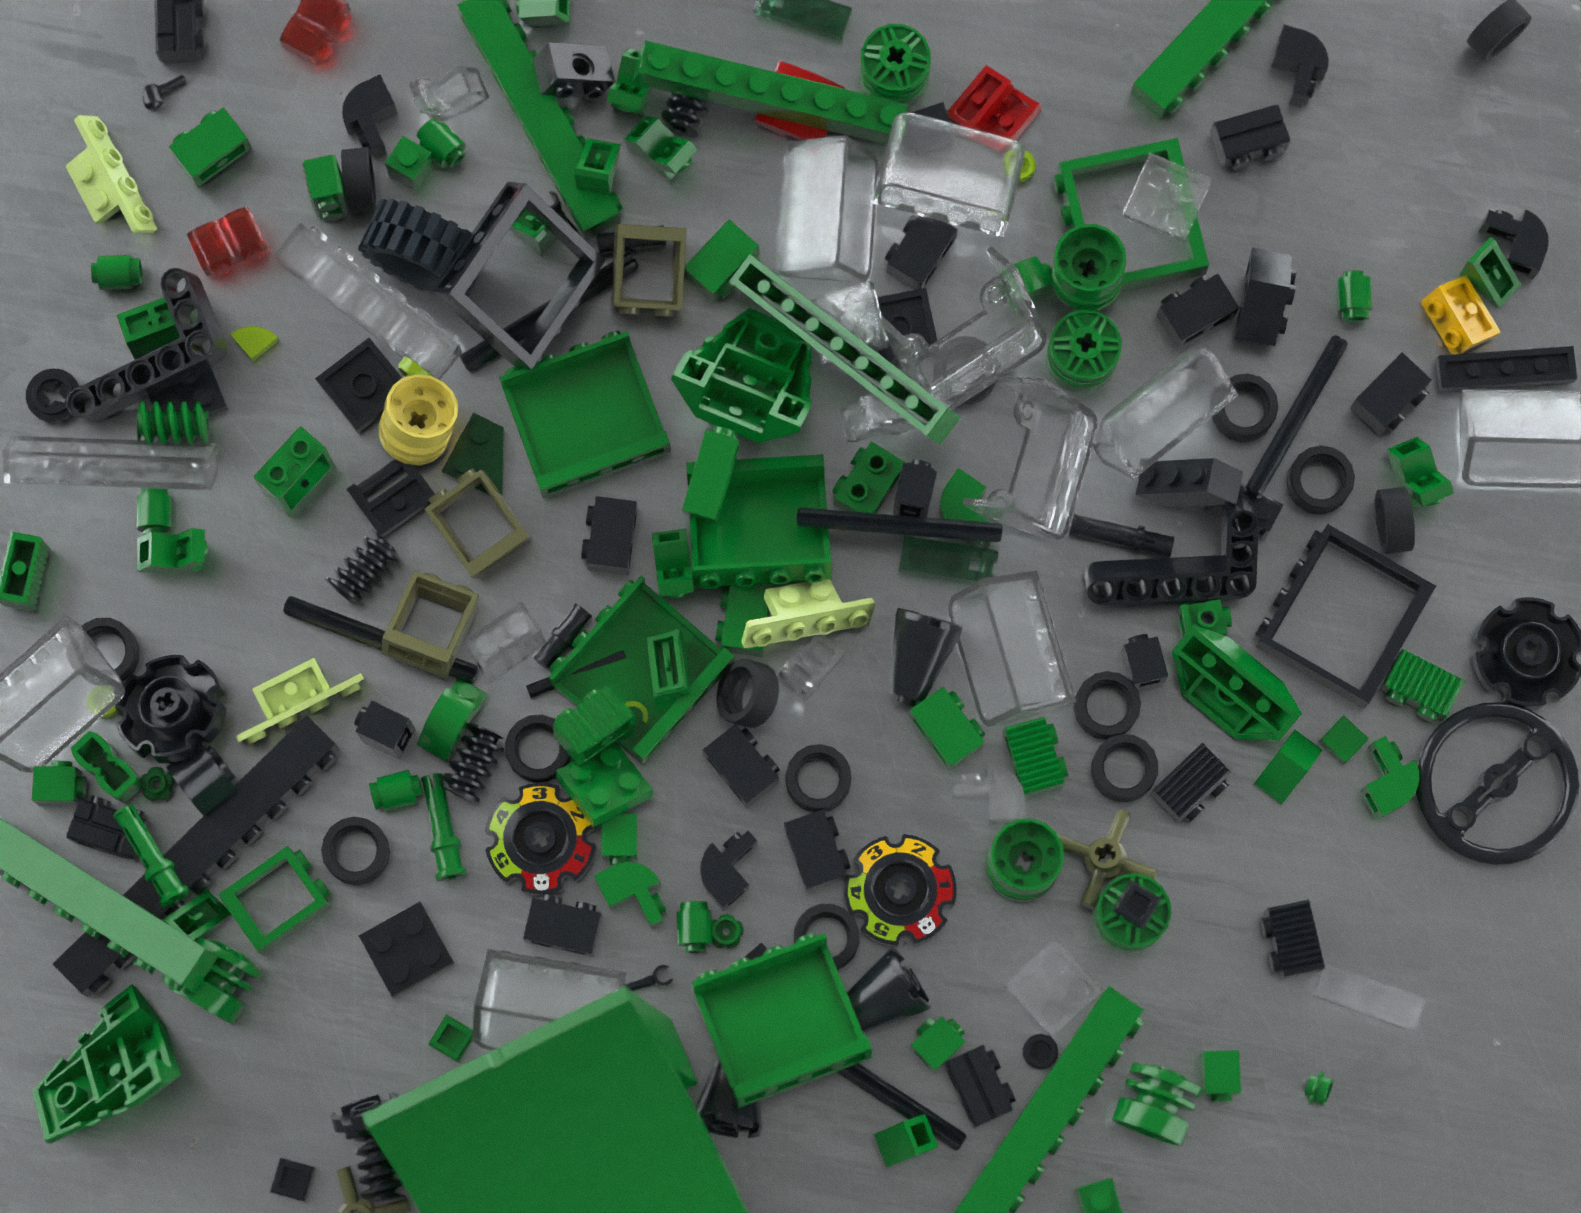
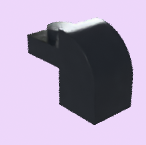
M1284 24L1271 67L1297 73L1289 104L1302 107L1306 97L1312 98L1317 79L1322 81L1324 79L1329 64L1328 53L1322 41L1311 32Z
M379 74L358 84L348 93L343 103L342 117L348 135L351 136L356 133L361 146L369 147L375 159L386 155L384 143L375 124L398 113L383 78Z
M1489 210L1482 220L1478 232L1510 243L1505 257L1514 273L1534 279L1542 267L1548 249L1549 238L1545 225L1538 216L1528 210L1524 211L1519 220L1514 219V216L1506 211Z
M749 830L743 835L739 832L732 835L723 844L726 850L722 853L711 843L703 854L700 865L701 880L708 895L722 911L726 910L749 890V884L733 867L758 845L756 838Z

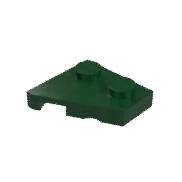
M473 412L441 471L442 475L456 481L470 469H474L475 472H478L480 469L484 470L503 496L504 427ZM482 484L473 489L492 499Z

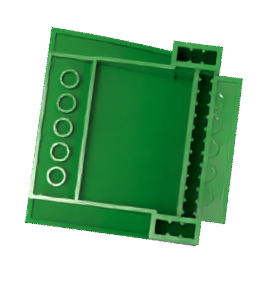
M625 986L362 1114L367 1129L389 1160L420 1213H749L719 1151L686 1089L698 1084V1081L672 1019Z

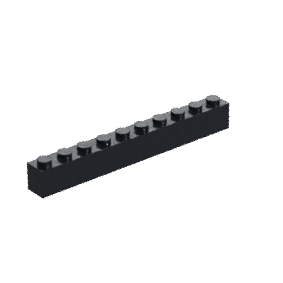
M306 715L235 785L236 790L207 812L163 855L165 859L173 861L175 865L174 872L182 885L189 888L190 892L186 897L171 906L162 907L160 904L161 897L152 882L146 881L145 874L122 896L160 920L169 916L185 905L184 902L193 893L196 895L202 893L211 884L212 880L210 877L219 868L224 870L230 866L237 858L235 852L244 843L250 845L261 835L263 830L260 827L270 818L274 821L281 816L288 807L286 802L295 793L298 796L303 794L313 783L310 778L320 769L322 771L327 770L337 760L338 756L336 753L340 750L339 747ZM84 932L53 965L81 994L88 997L91 993L94 995L99 994L110 983L108 977L117 968L123 970L136 956L128 952L124 957L107 946L110 942L109 938L101 935L97 940Z

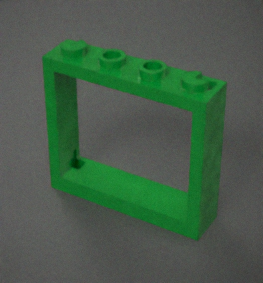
M1178 138L1059 162L1057 174L1053 175L1056 194H1062L1065 205L1060 207L1064 226H1070V229L1084 224L1073 176L1163 157L1188 260L1124 273L1120 293L1206 275L1209 262ZM1088 271L1086 275L1082 276L1088 277V275L1093 274V272Z

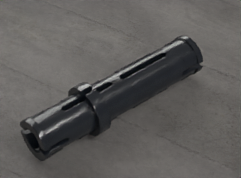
M1075 513L1069 535L1082 536L1133 548L1132 552L1139 553L1142 550L1167 557L1171 556L1175 536L1147 531L1145 526L1139 525L1138 528L1080 516ZM1094 527L1119 533V536L1090 530L1089 528ZM1125 535L1151 540L1155 544L1125 538Z

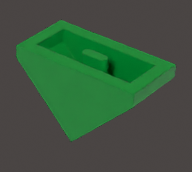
M587 138L575 167L574 175L577 189L606 195L611 194L621 144Z
M525 207L510 227L512 232L541 257L558 240Z
M1491 237L1468 260L1459 274L1461 277L1467 275L1473 287L1497 308H1500L1522 285L1496 240Z
M1295 729L1253 785L1282 805L1323 750Z
M207 889L162 921L196 942L199 936L208 939L231 916V913Z

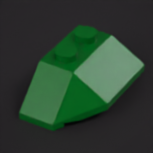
M1194 624L1172 650L1181 694L1234 739H1270L1280 741L1302 715L1284 682L1230 637Z

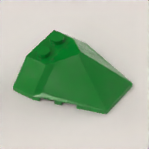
M748 308L724 325L719 334L714 337L711 335L707 337L698 349L686 352L673 372L671 380L696 418L712 425L735 431V434L754 442L763 443L799 432L811 409L810 387L812 377H810V366L812 363V346L778 319Z
M133 984L100 1010L98 1014L102 1018L88 1034L83 1031L76 1040L80 1044L66 1060L61 1057L32 1091L43 1136L47 1143L51 1144L131 1109L154 1097L181 1076L167 1027Z

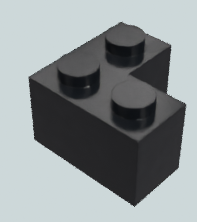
M1252 247L1244 278L1243 296L1236 320V339L1275 346L1278 334H1285L1288 315L1283 313L1286 304L1292 305L1296 290L1294 283L1297 269L1291 268L1292 255Z

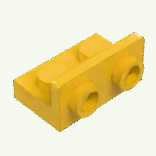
M1467 275L1438 286L1421 300V305L1451 355L1464 354L1470 348L1491 340L1501 333Z

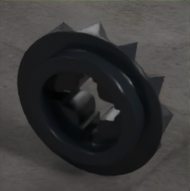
M52 368L43 370L36 374L27 386V406L40 420L56 423L63 419H69L71 414L66 406L67 397L71 391L79 387V384L70 373L62 369ZM60 387L59 394L65 402L54 400L52 404L48 405L49 398L42 390L54 392Z

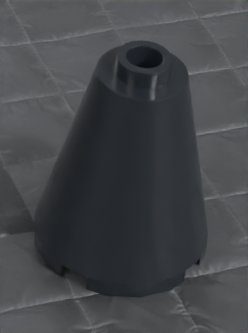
M897 609L895 614L891 693L897 695L895 701L915 707L917 701L922 702L926 699L959 640L963 626L907 609Z
M895 948L887 951L846 992L863 1033L920 1014L931 1008V1005L927 1003L929 998L911 968L908 969L906 966L902 967L900 965V962L905 959Z
M717 1056L696 1105L708 1132L712 1134L738 1138L739 1132L742 1131L749 1132L748 1138L759 1137L762 1129L761 1100L738 1108Z

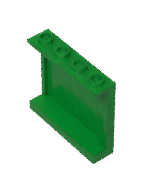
M620 331L607 333L601 337V341L590 345L587 342L576 344L569 348L568 353L557 357L556 354L545 355L532 369L514 366L504 372L505 375L499 377L542 497L671 452L668 436L661 424L632 347L628 331L620 333Z
M824 454L736 459L717 524L689 516L693 587L715 589L724 585L749 587L757 583L783 585L791 581L817 583L824 579H832L829 529L799 527L796 523L798 508L827 510ZM686 462L688 487L696 462Z
M641 575L635 582L629 580L618 593V596L621 598L614 606L606 605L596 616L595 621L597 624L589 633L586 630L581 632L572 643L573 651L566 658L561 655L548 671L551 673L549 683L575 707L582 705L583 699L589 692L597 688L600 690L604 689L608 685L624 703L636 701L644 705L648 712L647 724L643 721V713L639 708L634 706L628 707L635 715V727L615 740L643 765L721 679L728 666L735 662V656L725 647L723 649L718 647L663 598L659 597L656 592L645 584V578ZM680 629L684 640L690 694L684 696L682 693H678L677 698L670 699L669 696L663 697L664 701L657 702L653 696L647 637ZM670 640L675 684H679L674 640ZM658 643L657 649L663 688L667 687L662 643ZM621 650L625 652V659L572 674L582 667Z
M815 933L806 934L798 938L796 944L785 948L782 945L771 947L763 952V956L752 960L741 958L731 963L728 969L716 972V970L706 971L698 975L697 980L692 982L694 998L738 1108L872 1058L871 1044L867 1035L864 1036L828 949L825 933L817 936Z

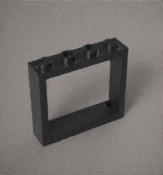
M507 182L437 282L432 292L510 364L515 367L532 369L542 360L544 351L552 339L561 332L563 323L568 315L578 307L581 302V296L588 286L597 279L599 270L606 260L526 183ZM525 207L579 260L523 343L519 345L469 299L465 293Z
M1327 524L1322 533L1315 530L1306 545V548L1310 549L1311 552L1305 561L1299 558L1289 575V577L1294 579L1289 590L1282 587L1272 606L1278 608L1272 619L1265 617L1255 633L1261 637L1256 647L1365 709L1371 702L1435 590L1436 585ZM1326 545L1413 594L1360 689L1272 640Z

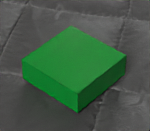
M1343 715L1319 742L1345 765L1369 738Z
M446 1014L428 1045L459 1063L477 1032Z

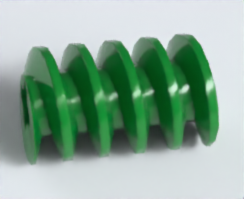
M141 401L137 412L138 444L143 435L147 445H152L157 435L161 445H166L171 435L175 445H180L185 435L189 445H194L199 435L203 445H207L209 442L208 409L203 411L200 401H196L193 411H189L186 401H182L179 411H175L172 401H168L165 411L161 410L158 401H154L152 410L148 411L144 401Z

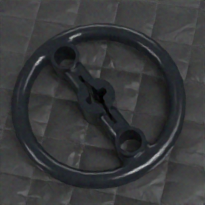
M1501 702L1481 703L1466 707L1452 714L1429 736L1422 748L1417 763L1419 784L1416 794L1421 812L1428 826L1450 849L1478 862L1512 864L1528 860L1542 853L1566 831L1577 807L1580 787L1579 774L1574 755L1568 743L1559 731L1544 717L1515 704ZM1489 718L1512 720L1530 729V733L1520 742L1518 750L1503 764H1494L1481 773L1477 781V788L1461 803L1453 805L1445 813L1439 811L1432 792V771L1440 748L1451 734L1471 722ZM1529 740H1534L1540 744L1542 748L1541 756H1534L1528 751L1527 743ZM1548 754H1555L1562 772V800L1552 823L1543 833L1523 845L1512 848L1497 849L1484 847L1465 839V832L1475 824L1476 817L1492 802H1501L1513 794L1518 785V778L1529 767L1543 760ZM1517 764V767L1503 779L1499 788L1489 792L1480 802L1477 801L1492 787L1491 784L1494 782V779L1503 776ZM1454 810H1461L1467 815L1468 822L1466 826H1458L1453 821L1452 814Z

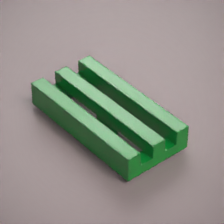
M680 629L647 637L655 700L657 702L664 701L663 697L669 696L670 699L677 698L678 693H682L684 696L689 695L690 687L684 640ZM670 640H674L679 684H675ZM658 643H662L667 687L663 688L657 649Z

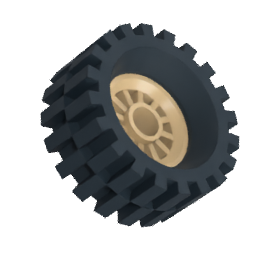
M381 199L358 246V250L365 259L371 260V264L375 267H381L382 271L388 275H394L405 284L410 283L419 290L423 291L424 289L429 291L430 294L435 295L432 292L433 288L467 241L471 232L467 229L459 228L458 224L452 220L447 221L441 218L442 215L426 211L421 206L416 205L414 207L402 200L399 203L395 199ZM478 275L466 291L465 295L469 297Z

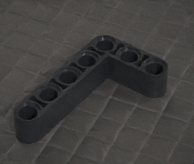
M171 268L164 272L161 277V290L180 338L75 388L70 392L66 401L67 410L72 416L93 422L100 421L220 363L225 358L227 353L225 339L203 284L197 275L180 268ZM182 278H185V288L178 293L177 285ZM197 309L198 318L191 324L190 314L193 310ZM209 340L210 350L207 354L203 355L202 346L204 342ZM179 354L181 361L174 370L172 362L174 357ZM149 368L151 376L149 381L144 384L143 374ZM118 383H120L121 392L115 398L113 395L114 387ZM90 397L91 407L85 412L84 402Z
M1238 494L1236 505H1223L1221 555L1093 562L1087 566L1083 575L1088 598L1098 605L1248 597L1254 592L1257 584L1259 523L1252 500L1244 494ZM1240 513H1247L1241 518H1234ZM1238 544H1245L1242 548H1234ZM1244 574L1241 578H1233L1236 575ZM1203 576H1210L1206 580H1198ZM1167 578H1176L1173 581L1164 582ZM1135 579H1140V580H1141V581H1139L1138 583H1134V584L1129 583V582H1131L1132 580H1135ZM1099 581H1107L1103 585H1095Z

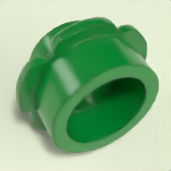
M152 767L148 770L147 774L141 776L142 786L140 788L143 789V795L148 800H164L172 793L174 778L168 771L165 772L163 768ZM155 781L160 782V785L158 787H154L153 784Z
M723 914L719 919L712 921V939L715 946L730 949L740 943V936L744 932L743 925L740 921H736L734 916ZM726 928L730 931L728 935L723 934V930Z
M1320 1072L1318 1077L1311 1075L1307 1083L1305 1095L1310 1097L1309 1103L1311 1105L1317 1103L1325 1106L1330 1096L1334 1080L1324 1076L1325 1072Z

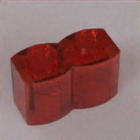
M301 0L297 11L281 34L279 41L282 47L316 66L319 65L322 59L327 60L335 47L334 37L339 31L344 32L352 19L348 2L345 0Z
M249 206L232 211L218 220L201 225L187 233L188 239L206 276L212 274L214 277L225 275L232 270V266L237 262L244 261L245 263L256 261L268 249Z

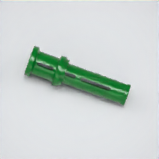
M434 773L435 788L432 786V780L429 775L421 777L434 839L429 847L430 852L435 854L438 873L435 874L436 881H449L467 875V872L461 866L458 850L461 847V841L453 834L445 789L441 787L444 786L443 774Z
M130 804L119 809L113 816L146 869L144 872L147 882H152L161 897V906L165 908L182 900L189 894L190 890L187 886L182 885L174 872L175 865L173 861L165 859L135 806Z

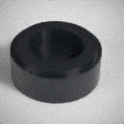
M1033 1035L1023 1046V1059L1029 1067L1035 1070H1045L1051 1067L1057 1060V1044L1048 1035Z

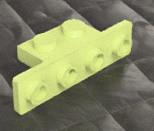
M77 116L74 122L88 148L65 165L94 222L104 223L121 209L133 233H154L157 227L153 221V215L137 191V184L129 176L122 162L123 159L120 152L111 142L107 134L106 125L97 116Z
M824 579L817 583L802 582L766 589L764 600L772 616L748 621L741 643L744 648L763 647L776 642L794 641L802 637L818 634L826 635L834 631L850 628H861L870 623L875 602L873 598L842 603L830 579Z
M314 657L252 688L267 720L235 737L238 742L246 739L248 745L267 736L264 729L276 723L282 729L299 720L296 713L306 708H309L310 712L313 713L330 704L327 699L328 697L340 692L343 698L361 689L358 682L364 680V677L360 673L330 688Z

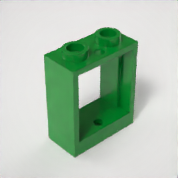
M299 426L253 478L263 494L290 517L336 466L326 447L303 427ZM303 481H308L309 485L307 487L301 486Z
M715 426L714 431L705 430L682 507L685 515L717 524L741 445L740 440L735 438V431Z
M286 846L218 894L251 944L261 955L331 907L326 899L331 895L330 891L320 878L315 881L307 872L311 864L300 849L294 853L289 846ZM288 861L315 901L265 935L238 895Z

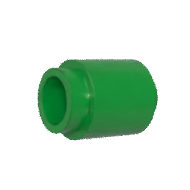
M431 118L418 130L416 137L420 140L419 145L432 152L433 159L442 168L447 166L455 167L465 157L464 149L466 144L444 121L439 122L436 118Z
M132 255L98 256L97 263L91 264L92 283H98L100 290L133 289L134 285H142L141 259L132 258Z
M1362 270L1343 272V277L1337 279L1338 312L1342 313L1343 321L1369 319V311H1372L1371 277L1364 276V271Z
M151 485L140 488V495L137 496L136 529L143 532V535L150 532L164 533L171 530V496L168 495L167 487Z
M409 769L377 777L376 782L369 783L375 810L384 808L385 811L416 804L418 803L417 796L423 795L418 774L411 776Z
M681 902L680 911H677V946L685 947V953L706 952V946L713 945L712 911L708 910V902Z

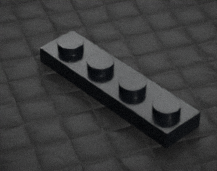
M1574 346L1438 355L1436 358L1439 392L1571 383L1577 380Z

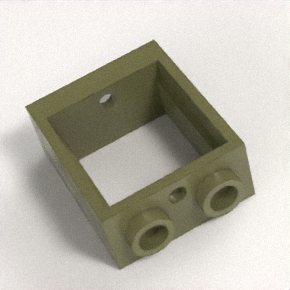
M615 224L611 306H618L619 313L639 315V308L653 309L652 315L670 317H673V310H682L687 228ZM625 239L674 242L670 301L622 298Z
M470 469L456 480L459 485L451 491L447 492L444 488L430 497L428 501L431 505L424 510L471 577L476 578L532 538L487 473L481 469L478 472ZM482 484L514 531L473 559L441 512Z
M414 570L382 638V655L447 678L478 611L479 594L474 593L464 585L455 586L444 582L432 573L423 574ZM418 597L463 613L447 649L402 633Z

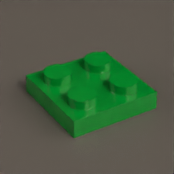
M616 741L580 766L574 761L556 770V779L592 827L653 797L652 787Z

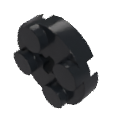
M388 1093L390 1100L381 1101L378 1094L346 1104L341 1107L342 1115L337 1116L335 1112L330 1115L334 1131L345 1133L346 1139H354L365 1135L367 1127L362 1114L399 1097L397 1093Z

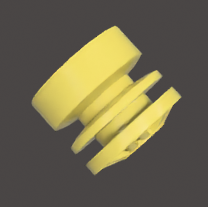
M419 374L403 377L392 386L387 395L384 411L379 423L380 441L383 448L392 458L404 464L424 465L434 462L443 455L449 444L458 416V402L453 391L443 381L429 375Z

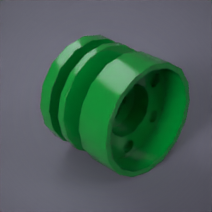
M887 24L876 28L866 38L861 48L859 82L864 94L908 104V106L913 105L921 98L928 85L931 65V50L926 39L916 29L905 24ZM893 57L895 61L889 63L890 58ZM901 59V64L898 65L896 61Z
M1083 224L1068 230L1058 240L1054 252L1051 276L1053 289L1060 301L1071 309L1099 311L1109 306L1118 297L1123 284L1127 262L1125 247L1119 236L1107 227L1097 224ZM1088 271L1093 272V274H1089L1088 277L1082 276L1086 275Z
M1081 309L1068 313L1057 322L1047 347L1046 364L1050 376L1060 387L1070 392L1089 393L1100 389L1110 381L1121 355L1122 339L1118 327L1108 316L1096 310ZM1083 342L1089 343L1088 352L1081 351Z
M1032 818L1017 819L1004 825L996 834L986 859V873L992 887L1004 898L1015 902H1032L1044 896L1055 884L1064 863L1063 844L1057 832L1049 825ZM1019 857H1022L1024 862H1030L1027 871H1024L1022 866H1016Z
M1135 873L1122 875L1112 880L1099 895L1092 915L1094 928L1101 941L1113 950L1133 953L1141 952L1152 946L1162 936L1169 926L1172 911L1170 898L1163 886L1151 877ZM1130 880H1133L1161 898V901L1142 930L1111 911Z
M199 936L196 943L217 955V960L195 993L184 986L180 992L170 986L168 989L234 1025L245 1006L242 1001L233 995L234 991L238 988L252 993L255 988L241 979L246 973L260 980L264 972L260 971L250 958L226 944Z
M1133 1062L1129 1072L1143 1079V1082L1131 1079L1126 1080L1124 1085L1137 1093L1138 1096L1136 1100L1119 1098L1112 1121L1147 1137L1181 1147L1190 1124L1177 1116L1178 1109L1195 1111L1196 1105L1182 1097L1186 1095L1199 1098L1202 1088L1190 1082L1184 1075L1158 1065H1144Z

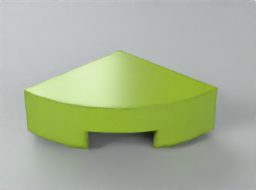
M258 326L243 327L230 334L253 362L279 341L274 333Z

